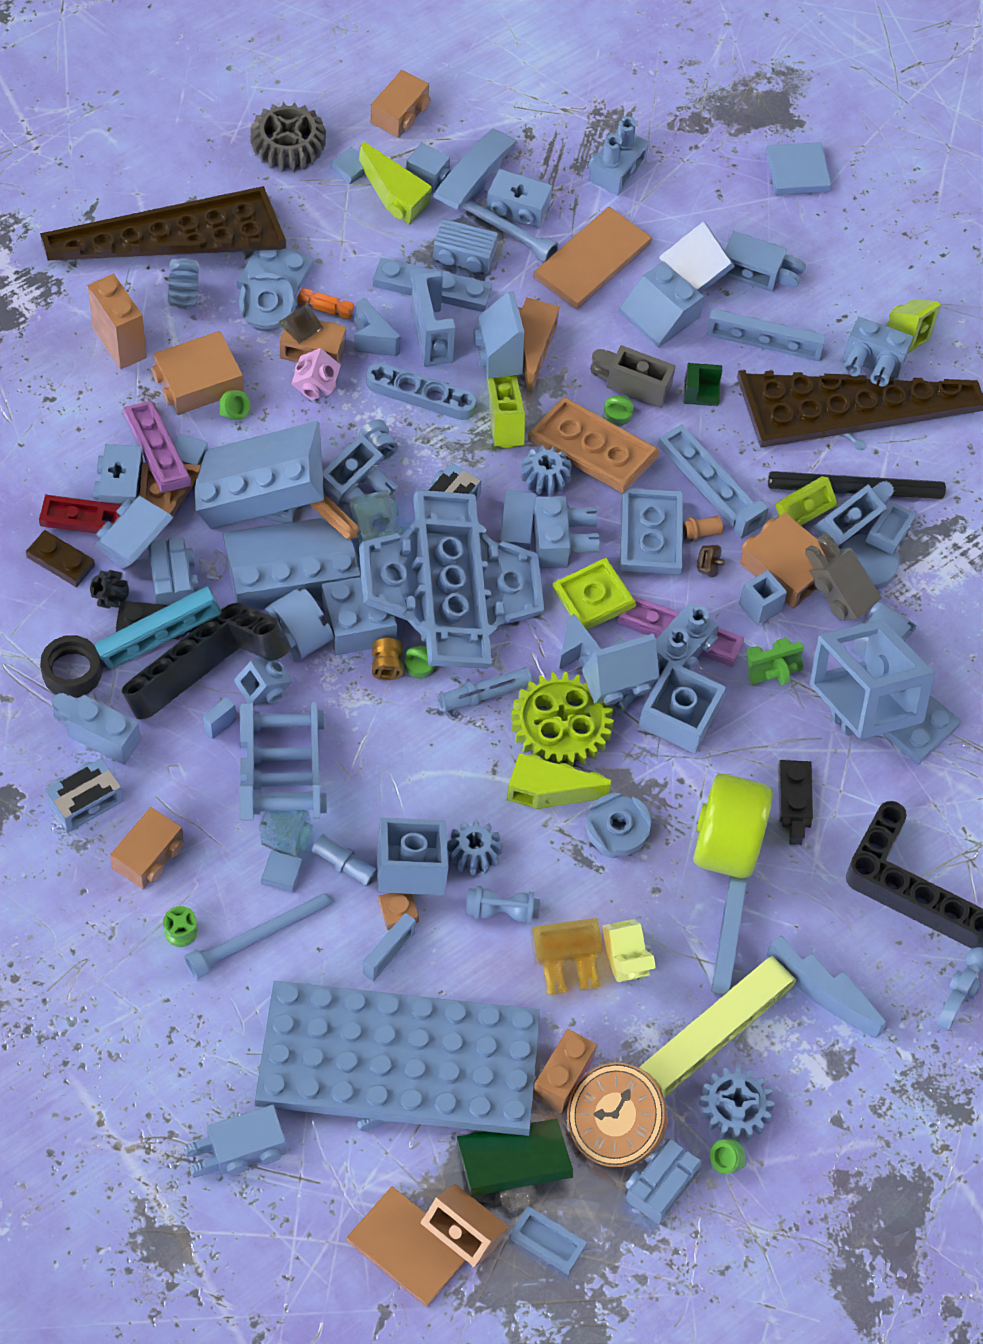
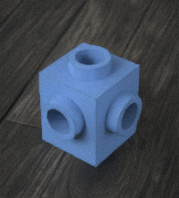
M261 657L250 661L234 680L247 702L253 703V705L278 702L284 697V691L293 682L278 659L269 661Z

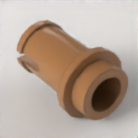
M718 515L697 520L691 517L683 522V535L686 540L696 541L699 537L721 535L723 533L722 520Z

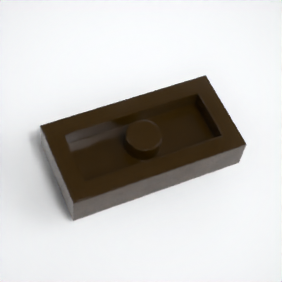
M46 530L26 550L28 559L76 588L95 567L93 558Z

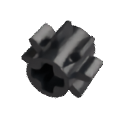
M101 570L99 575L92 579L90 593L92 598L98 599V607L110 609V607L119 608L120 600L125 601L127 599L129 586L127 584L128 581L121 580L122 572L114 570L106 572Z

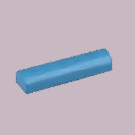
M206 586L96 642L95 647L108 669L112 670L220 615L222 612L210 588Z

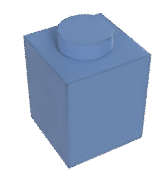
M421 142L407 159L406 169L431 185V192L435 193L451 172L450 156Z
M767 570L743 585L739 605L757 625H760L782 611L787 591Z

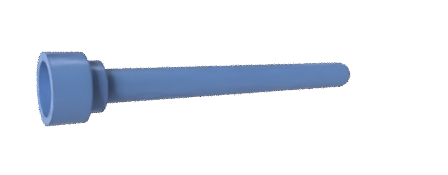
M469 200L461 207L533 248L536 257L544 262L558 250V243L548 237L538 239L472 200Z
M325 893L208 952L206 950L200 952L195 950L185 955L184 959L190 973L196 980L209 974V969L213 968L214 963L327 907L331 903V897Z

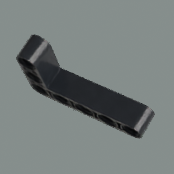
M242 603L227 605L221 609L222 613L204 622L123 686L122 694L134 716L140 720L153 716L239 648L269 661L282 658L290 651L291 646L279 621Z
M886 801L882 803L852 857L846 873L848 885L855 891L971 949L975 947L983 948V934L975 929V927L983 928V908L886 860L900 835L907 814L905 808L898 802ZM883 818L892 819L895 824L888 823ZM870 843H876L880 845L882 849H876L872 847ZM857 868L865 869L869 874H861L857 871ZM886 883L895 884L898 889H891ZM916 898H923L928 904H921ZM946 912L953 913L958 919L949 918Z

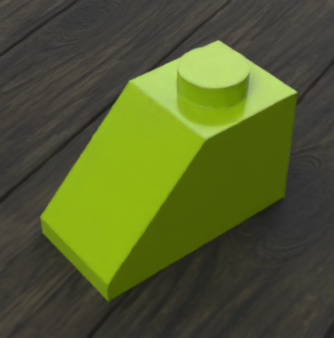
M912 299L903 306L900 304L892 309L889 314L887 327L913 336L908 353L930 340L941 304L938 301Z

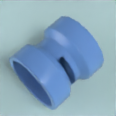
M384 420L370 421L359 431V436L362 434L383 454L380 461L386 460L396 453L398 445L395 439L388 435L389 428Z

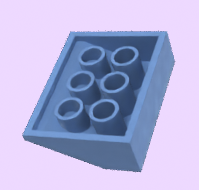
M314 421L206 450L195 484L196 512L210 529L323 501L320 423Z
M324 518L223 532L235 602L242 603L255 610L267 608L268 605L300 586L302 590L306 589L315 601H322V584L360 577L352 540H346Z

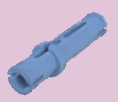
M524 667L520 670L498 675L477 683L469 681L464 683L463 687L439 693L438 702L443 713L466 705L474 707L478 705L479 701L527 687L529 681L533 682L528 667ZM508 681L512 682L510 684L490 689L491 686H495ZM478 690L481 691V693H477L461 699L459 698V696L466 695Z

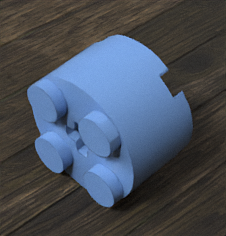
M301 586L264 609L267 615L279 621L290 643L291 649L287 654L293 662L306 657L334 639L329 624L322 625L323 620L321 616L324 614L310 593L306 589L302 590Z

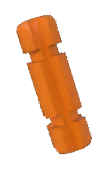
M302 288L298 295V303L307 307L313 305V309L333 315L339 313V317L350 319L354 312L353 302L346 300L340 302V298L320 292L313 294V290Z

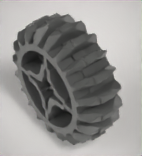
M283 101L280 107L272 104L270 110L263 108L261 115H256L250 129V144H252L255 156H259L261 163L268 162L270 169L279 166L280 171L284 168H290L293 172L295 167L299 166L304 170L306 163L313 165L315 158H320L322 150H324L326 145V129H324L321 117H317L315 110L308 111L306 105L300 108L297 107L295 102L292 106H286ZM272 133L273 137L269 139L268 135ZM307 134L309 137L304 140L303 136Z

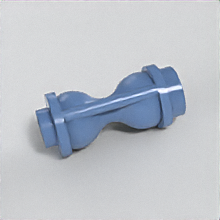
M477 886V889H468L466 914L474 915V919H479V916L489 918L498 912H506L516 921H526V924L531 925L532 918H539L540 899L534 898V892L529 891V894L517 893L511 898L504 899L491 889H482V886Z

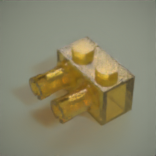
M598 918L531 928L530 935L535 965L543 966L546 995H555L554 983L557 984L558 994L568 992L563 963L566 960L576 962L579 991L589 989L588 979L590 980L591 990L600 988L596 958L603 952Z

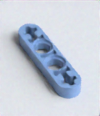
M383 363L373 364L367 369L366 384L375 393L460 420L469 419L475 414L476 397L468 390ZM379 375L384 376V378H381L380 381L375 380V378H378ZM408 382L412 383L415 389L407 392L401 390L399 386L402 383ZM437 391L443 397L435 401L429 399L427 394ZM448 397H452V399H450V404H447ZM462 402H466L467 404H465L463 408L458 406L461 405Z
M732 876L729 878L711 992L725 995L730 989L747 878L742 879Z

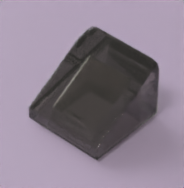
M308 303L279 321L280 325L299 344L323 329Z

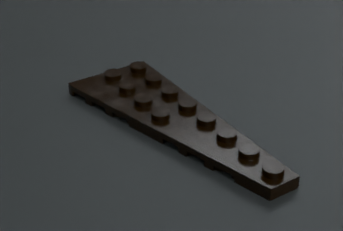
M264 186L40 233L47 261L286 249L285 236Z
M739 370L737 374V380L760 448L983 411V393L978 380L944 379V381L928 382L923 380V378L913 377L912 381L894 380V377L890 376L886 386H879L881 379H878L877 384H874L870 379H867L866 375L851 376L849 374L824 373V376L816 377L803 375V372H793V375H774V371H765L764 374L746 373V370Z

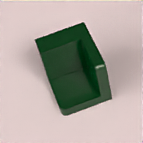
M687 363L684 378V404L719 405L722 365Z

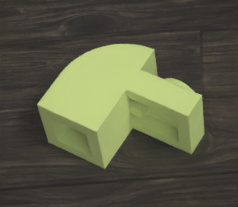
M635 919L602 925L606 952L616 981L622 982L650 976L649 970L656 968L654 955L645 949L641 923Z

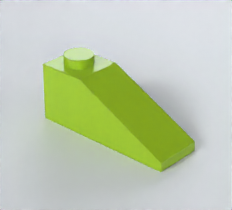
M366 142L360 145L359 161L385 208L395 218L410 224L429 205L432 186Z
M517 375L487 378L494 446L513 448L517 445H524L525 411Z

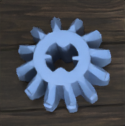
M180 258L173 259L170 262L168 302L170 306H177L178 308L196 306L199 281V264L197 260Z
M543 445L540 446L539 451L530 449L528 457H524L522 460V481L526 482L528 490L536 488L538 496L543 491L547 492L550 497L554 494V490L562 493L565 484H568L571 480V460L566 459L565 451L556 453L555 446L550 450H546Z
M477 819L473 822V826H469L463 821L460 825V830L453 828L451 840L447 842V850L451 852L449 854L450 862L458 863L457 869L459 872L469 868L472 877L476 874V869H480L486 874L489 871V865L496 867L499 861L498 855L502 854L503 847L501 843H498L500 841L499 832H491L492 826L490 823L480 827Z

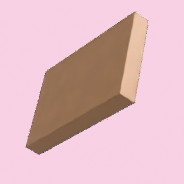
M391 1186L346 1237V1241L425 1307H428L466 1263V1260L424 1227L421 1221L426 1213Z

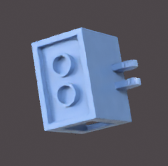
M883 619L819 634L810 686L829 705L832 713L830 718L835 724H842V732L847 736L855 734L861 740L924 723L935 672ZM869 636L863 662H858L840 644ZM829 653L843 667L826 671Z

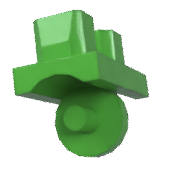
M787 638L776 640L773 644V649L763 651L759 646L748 648L746 651L748 680L754 685L776 678L782 686L789 684L790 674L803 670L802 652L804 651V646L800 641L791 643Z

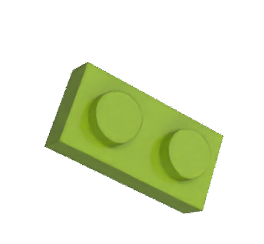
M820 477L775 503L779 516L785 512L801 526L838 505L828 477Z

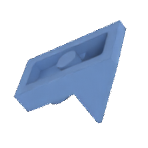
M366 298L358 301L355 304L354 321L360 331L354 335V350L389 356L400 354L401 336Z
M575 615L570 616L568 620L559 669L578 659L583 668L593 652L601 649Z

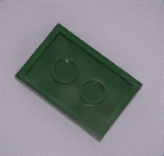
M557 1118L530 1123L529 1136L487 1131L457 1136V1146L471 1197L573 1178V1167Z

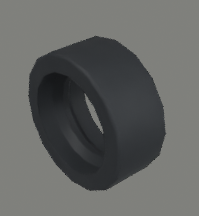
M65 635L54 639L45 647L41 655L40 668L42 678L46 687L56 695L63 693L67 694V696L70 695L78 698L83 696V694H89L97 687L102 677L101 658L95 645L81 636ZM67 654H79L89 660L90 669L82 677L62 679L54 674L53 664L60 657Z

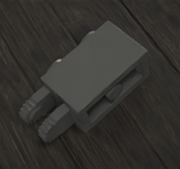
M621 345L617 354L608 350L605 351V349L595 350L592 354L593 363H591L590 370L595 377L598 376L600 379L608 381L607 388L662 408L672 387L676 365Z
M824 533L818 538V543L825 556L817 546L811 545L805 549L806 557H808L813 567L809 572L815 580L817 589L824 594L829 602L832 613L840 621L858 620L882 597L852 548L839 549L830 535Z

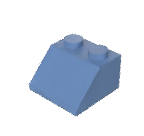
M663 261L642 276L619 308V312L657 347H660L700 318L704 296Z
M514 291L504 294L478 316V328L473 329L475 346H480V349H478L480 367H485L487 378L522 375L524 328Z
M141 496L133 502L128 498L116 511L120 515L113 524L107 521L96 533L100 539L94 545L120 569L133 564L173 519L169 513Z
M654 633L593 652L582 668V672L594 704L605 702V705H611L621 701L624 695L634 693L635 696H641L652 691L653 685L659 679Z

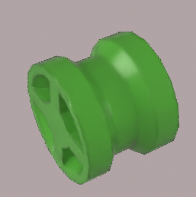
M176 906L166 912L163 918V926L167 941L176 947H185L195 941L197 937V919L194 912L185 906ZM183 928L186 929V931L183 930V931L177 932L178 929H183Z

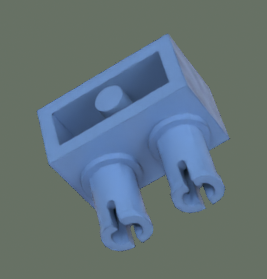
M625 116L619 121L616 133L607 136V139L604 140L603 149L599 154L594 153L588 164V168H590L589 181L617 196L646 161L649 141L635 135L637 122L630 116Z
M858 316L844 352L843 359L846 362L843 364V371L849 374L851 368H853L851 376H858L861 373L862 367L874 370L870 376L871 382L877 384L880 378L879 386H886L890 376L898 378L913 336Z
M362 434L323 470L324 494L336 505L341 501H346L364 520L378 505L374 504L358 488L359 484L366 481L384 500L395 491L398 485L394 484L379 469V462L383 454Z
M566 496L535 498L533 521L535 548L539 557L540 568H567L569 555H572V553H599V533L572 534L569 531L570 527L575 526L597 527L596 507L569 508Z
M689 602L657 637V658L663 663V669H665L669 661H672L692 671L699 661L697 657L703 650L709 652L719 639L717 637L719 625L709 617L708 610L705 607L695 606Z

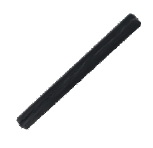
M771 471L768 475V488L799 490L820 477H828L834 493L855 494L868 484L873 488L882 481L890 482L892 487H894L892 496L943 499L946 493V485L943 481Z

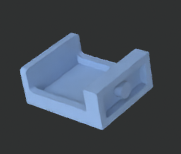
M424 272L413 275L411 311L424 366L453 363L455 337L453 318L435 320L434 312L441 311L442 272Z

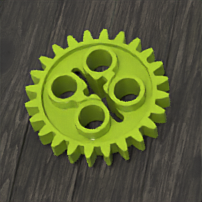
M551 672L549 681L540 675L538 685L529 681L527 691L520 689L519 699H514V710H511L510 718L513 721L511 732H517L515 736L516 743L524 742L522 747L523 753L533 750L534 755L544 757L545 761L550 762L554 760L555 764L566 761L568 765L573 767L574 760L576 759L582 765H585L586 755L596 759L597 749L604 751L606 741H610V730H612L614 720L610 719L612 718L613 708H606L608 705H605V702L594 704L587 683H580L579 674L573 680H569L567 672H564L562 679H558L556 674ZM569 702H577L580 706H572ZM545 706L548 707L550 710L542 711L537 707ZM582 729L587 733L579 734L576 733L574 730ZM544 734H553L556 737L547 738L544 736Z

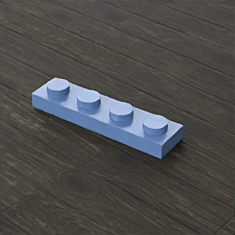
M381 257L373 278V287L412 295L413 275L442 271ZM442 272V303L480 312L486 310L492 291V283Z
M715 309L711 311L706 333L707 336L815 361L820 360L826 337L824 334L811 330L806 331L789 327L785 324L771 323L759 320L758 318L745 317Z
M683 424L659 438L658 446L732 527L735 526L737 515L755 504Z

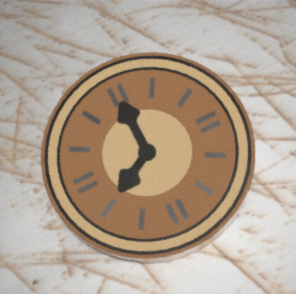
M607 1063L589 1071L575 1086L567 1109L569 1132L577 1148L588 1159L608 1167H626L648 1158L660 1145L668 1124L666 1103L659 1083L645 1070L626 1063Z

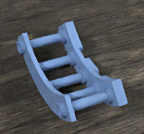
M311 702V714L260 715V712H254L253 703H240L241 748H247V758H240V821L254 820V815H260V811L313 810L314 819H320V813H327L326 793H320L318 730L324 729V710H317V702ZM261 727H311L312 747L260 748V745H254V731H260ZM312 760V773L260 774V771H254V764H260V761ZM312 786L313 792L260 793L261 787Z

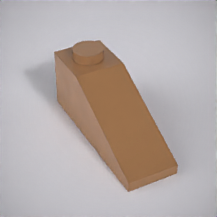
M526 297L523 307H518L524 328L523 374L526 389L533 391L558 325L560 307Z

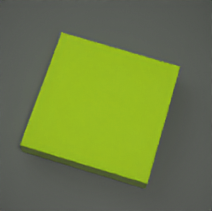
M606 557L552 583L554 592L569 615H575L586 630L636 607L634 598Z

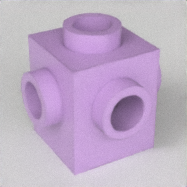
M319 348L300 356L294 369L295 374L291 384L311 401L327 396L336 387V379L341 365Z

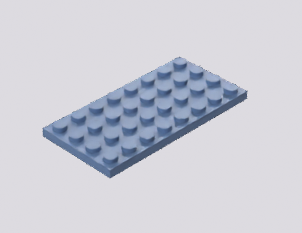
M273 981L256 1088L255 1106L266 1107L274 1105L275 1109L368 1119L374 1118L386 1121L529 1136L540 1009Z

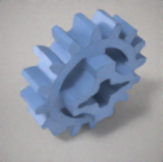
M737 1066L735 1072L730 1074L729 1070L724 1067L721 1072V1078L713 1073L709 1080L710 1084H704L702 1089L704 1096H701L699 1105L706 1108L703 1109L701 1117L702 1119L711 1118L708 1126L710 1130L716 1127L721 1129L719 1137L723 1138L728 1132L732 1133V1139L736 1141L739 1134H743L747 1140H750L753 1130L761 1134L765 1127L763 1123L769 1124L772 1117L769 1112L773 1110L775 1102L767 1100L771 1097L772 1089L762 1088L765 1081L763 1077L758 1080L753 1079L754 1070L750 1069L744 1075L742 1074L741 1067ZM730 1085V1088H728L726 1091L720 1090L721 1088ZM733 1100H737L740 1107H736ZM754 1114H757L753 1119L743 1122L747 1116L753 1117Z

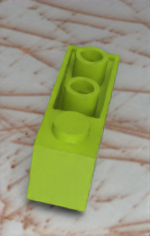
M519 753L508 785L506 800L535 809L594 801L609 794L612 780L596 772L586 773L576 770L565 763L555 764L545 761L540 756L534 754L524 755Z

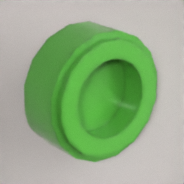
M227 391L220 399L219 414L227 419L241 420L250 411V399L243 391Z
M615 395L606 400L604 416L607 421L615 425H624L633 416L634 405L627 397Z
M417 646L407 650L404 666L409 675L421 679L430 676L434 672L435 666L428 665L427 647Z
M734 1139L719 1140L710 1149L711 1164L719 1173H734L746 1166L744 1149Z

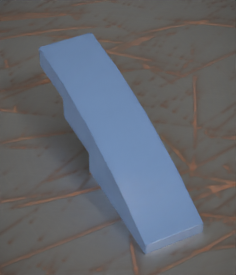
M494 128L491 129L451 170L435 191L433 198L458 210L484 189L486 179L500 168L502 159L515 149L517 140Z
M782 935L771 942L767 956H774L797 979L795 985L812 1000L844 1022L874 1038L882 1034L887 1023L886 1020L844 971L833 978L813 953L802 960Z

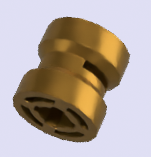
M381 638L372 643V656L375 660L372 662V675L380 680L400 678L403 675V663L400 660L403 656V644L401 641L393 638Z

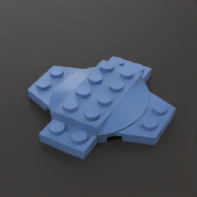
M417 490L413 495L415 521L404 534L399 535L395 533L363 541L359 546L363 604L408 620L421 634L422 642L427 644L429 666L488 669L492 664L489 637L496 629L505 624L538 616L544 611L538 554L503 540L500 544L492 541L485 534L487 529L478 523L475 494Z

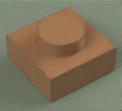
M388 893L378 896V903L387 930H391L405 913L415 919L416 923L419 922V915L412 894Z

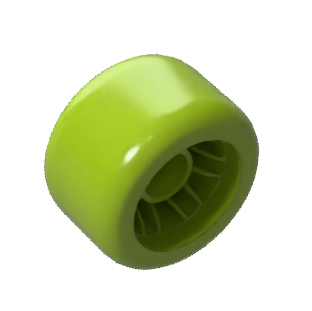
M723 773L714 777L707 803L702 805L696 831L699 833L693 861L698 867L742 879L748 878L753 874L773 800V790L771 787L764 783Z

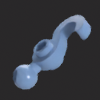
M982 947L972 948L967 953V967L963 972L957 970L949 985V988L953 991L936 1024L948 1031L954 1023V1018L960 1006L967 997L972 1000L974 999L982 983L977 980L978 974L983 972Z

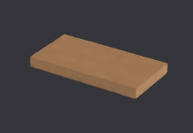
M607 207L534 271V278L575 309H578L651 244L652 237L611 207Z
M563 397L528 433V440L539 447L543 445L546 450H550L555 446L556 453L565 451L566 459L571 460V465L622 494L659 457L658 448L566 397Z

